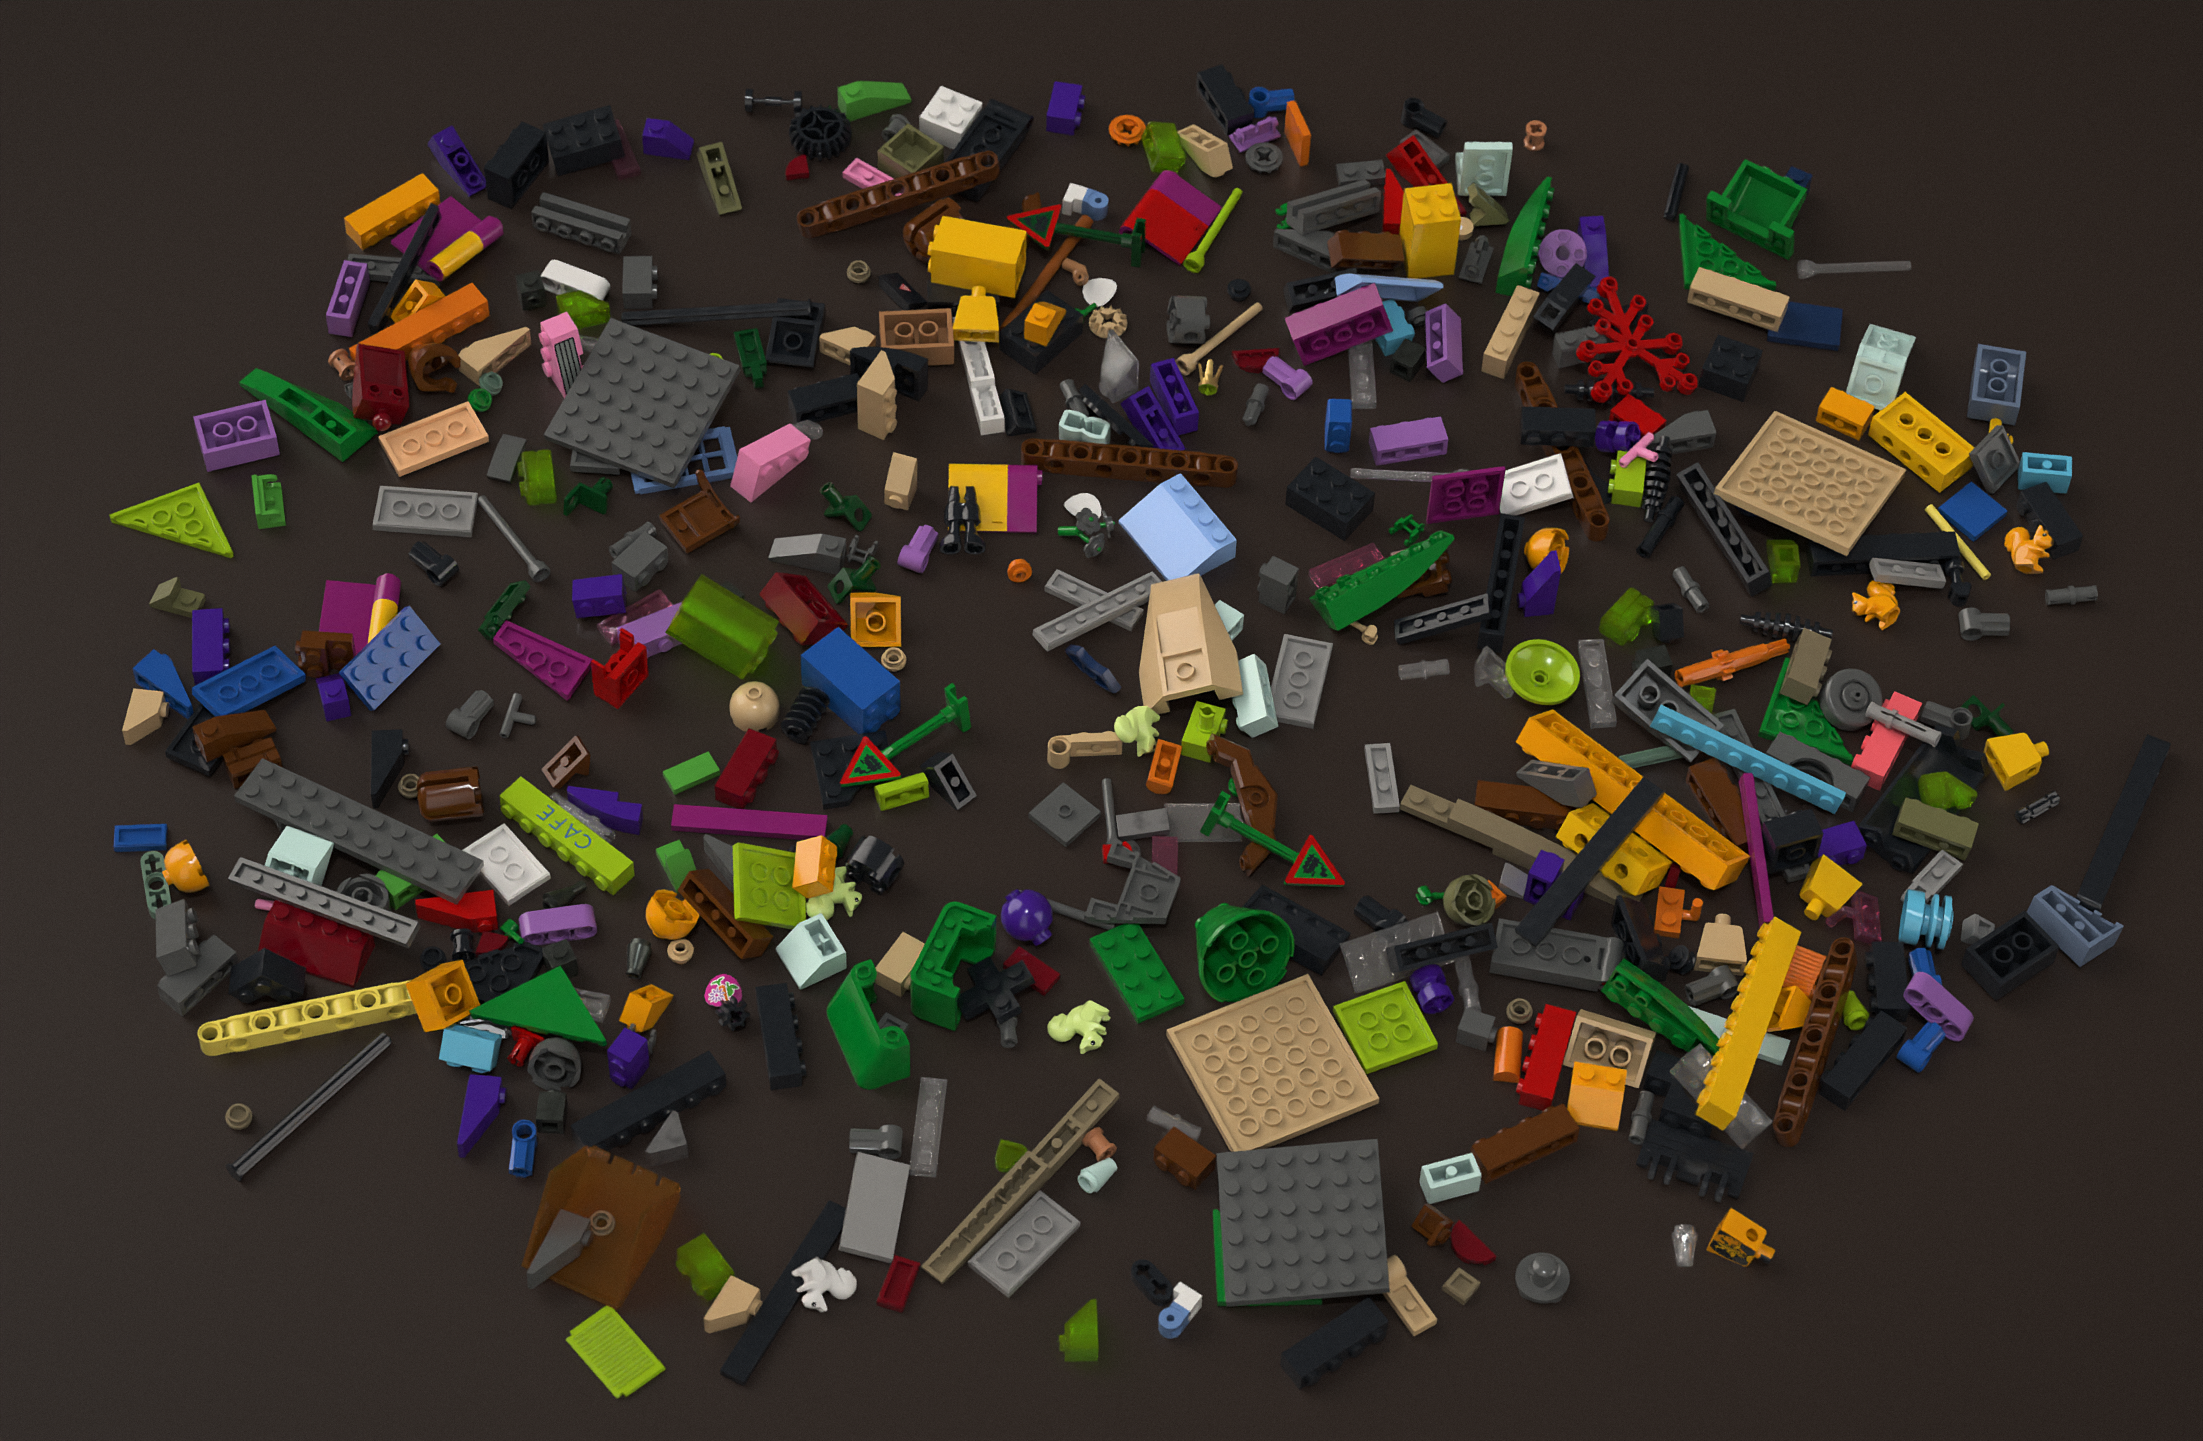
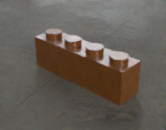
M1715 757L1690 766L1687 772L1686 783L1715 830L1749 854L1740 792L1738 787L1732 784L1728 778L1725 766L1720 765Z
M1477 781L1474 805L1517 825L1531 826L1536 829H1556L1559 831L1568 813L1578 809L1574 806L1562 805L1531 786Z
M710 869L688 872L677 891L741 959L762 956L773 939L770 932L762 924L735 920L734 894Z
M1564 1104L1557 1107L1550 1106L1533 1118H1524L1516 1126L1511 1128L1505 1127L1488 1139L1481 1138L1471 1146L1470 1153H1473L1482 1175L1481 1178L1487 1184L1577 1142L1580 1128Z

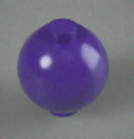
M1015 889L1005 897L1007 901L1001 909V922L1005 931L1011 937L1019 941L1031 940L1037 946L1052 935L1048 928L1052 923L1053 912L1045 896L1034 890L1026 889L1020 892L1018 889Z

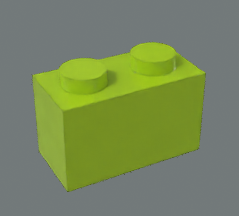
M1618 450L1616 460H1611L1610 474H1614V479H1609L1608 493L1612 494L1611 504L1640 507L1644 489L1646 459L1637 456L1624 468L1619 465V460L1627 451Z

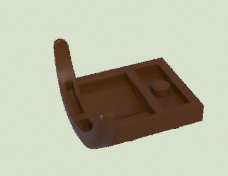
M698 469L695 473L701 492L659 515L660 522L686 554L740 523V516H734L724 506L701 469Z

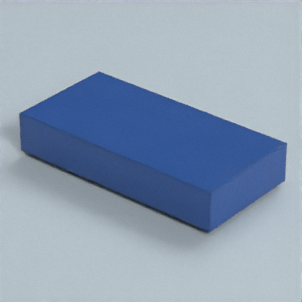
M167 824L116 825L114 829V851L167 850Z

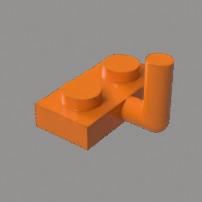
M1659 886L1654 922L1655 934L1658 933L1660 936L1679 939L1681 920L1698 921L1703 901L1700 898H1695L1691 910H1684L1685 890Z

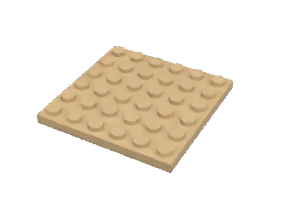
M1774 411L1717 485L1714 494L1719 495L1726 502L1847 556L1901 482L1906 469Z
M1308 974L1166 1031V1036L1230 1152L1267 1149L1379 1103L1376 1091Z

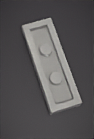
M1872 558L1869 563L1875 582L1943 589L1946 583L1942 568L1938 564Z
M1390 743L1366 744L1364 752L1374 814L1399 812L1400 805Z

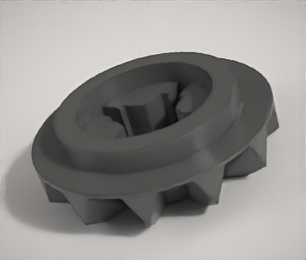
M1256 143L1249 147L1246 152V164L1250 165L1251 170H1258L1259 174L1262 171H1266L1269 174L1272 170L1278 171L1283 161L1281 150L1271 143ZM1260 157L1263 159L1267 157L1268 161H1260Z

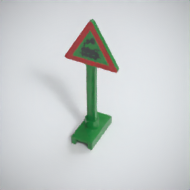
M951 683L944 688L947 706L940 710L939 714L883 751H880L867 736H864L840 781L841 787L901 779V773L889 761L891 758L944 723L948 724L952 721L963 733L971 728L967 698L963 696L957 699L955 685Z
M1221 791L1200 833L1209 837L1217 825L1226 829L1230 828L1292 862L1293 866L1284 881V885L1344 886L1345 881L1313 835H1309L1301 851L1297 853L1234 818V815L1225 811L1231 795Z

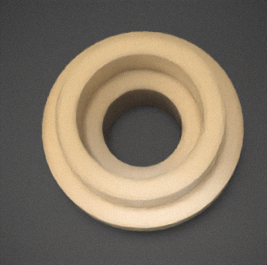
M888 648L881 657V664L888 671H899L906 665V656L899 648Z
M677 939L669 944L667 952L673 962L685 964L692 958L694 948L690 941Z

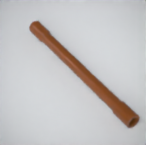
M1082 215L1074 226L1090 229L1093 225V220L1087 215ZM1069 235L1013 312L1001 324L999 331L1038 298L1064 260L1069 256L1080 239H1082L1081 237Z

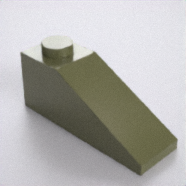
M719 142L700 147L697 152L698 161L719 216L742 210L723 143Z

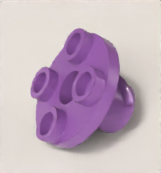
M1560 229L1551 232L1543 239L1538 253L1541 264L1546 271L1554 276L1564 277L1575 263L1583 267L1587 257V248L1585 242L1577 233L1567 229Z

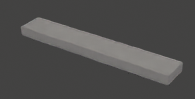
M1152 571L1033 629L1032 635L1046 651H1049L1131 611L1135 606L1139 607L1149 602L1151 584L1162 581Z

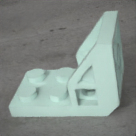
M1465 142L1464 152H1456L1455 157L1458 195L1469 196L1467 188L1474 182L1490 196H1506L1513 151L1512 142Z
M1870 324L1860 344L1846 393L1868 402L1878 410L1884 409L1896 399L1906 363L1916 337Z

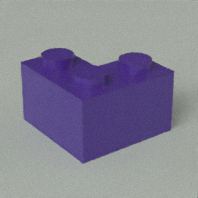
M1541 849L1528 872L1524 901L1536 905L1562 874L1565 859L1560 858L1555 853L1546 852ZM1584 891L1563 914V918L1571 921L1583 899Z

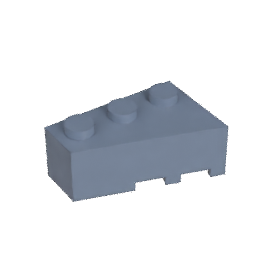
M2051 885L2034 896L2027 913L2079 967L2115 945L2124 927L2118 922L2114 925L2102 918V913L2097 910L2091 912L2079 905V900Z

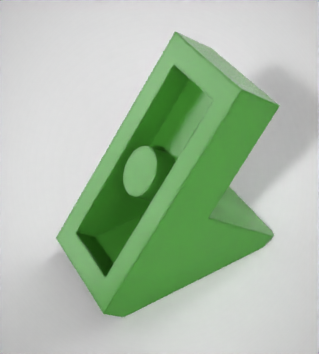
M680 840L656 849V855L677 894L679 893L677 890L688 872L696 870L690 850L684 849Z

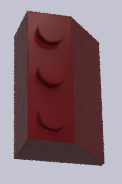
M775 572L759 594L764 599L765 606L776 613L780 618L779 622L794 634L793 638L801 645H815L837 627L843 631L849 626L806 576Z

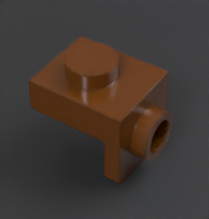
M1427 1203L1424 1204L1412 1227L1428 1238L1427 1244L1433 1247L1438 1244H1444L1451 1235L1449 1229L1454 1222Z

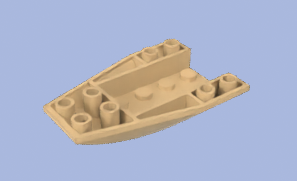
M1199 573L1151 584L1139 678L1143 706L1150 707L1157 714L1170 712L1169 700L1215 690L1219 700L1243 695L1237 651Z

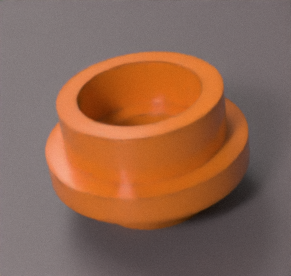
M1016 559L1009 564L1007 574L1011 581L1023 582L1030 578L1032 568L1025 560Z

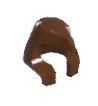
M439 343L419 344L411 349L408 356V364L418 389L427 392H455L457 383L452 378L444 377L434 380L429 377L430 373L450 363L455 368L460 367L461 358L455 350Z

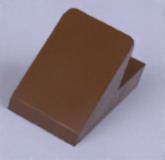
M575 735L541 770L552 787L560 789L575 773L585 776L589 775L591 754L580 737Z

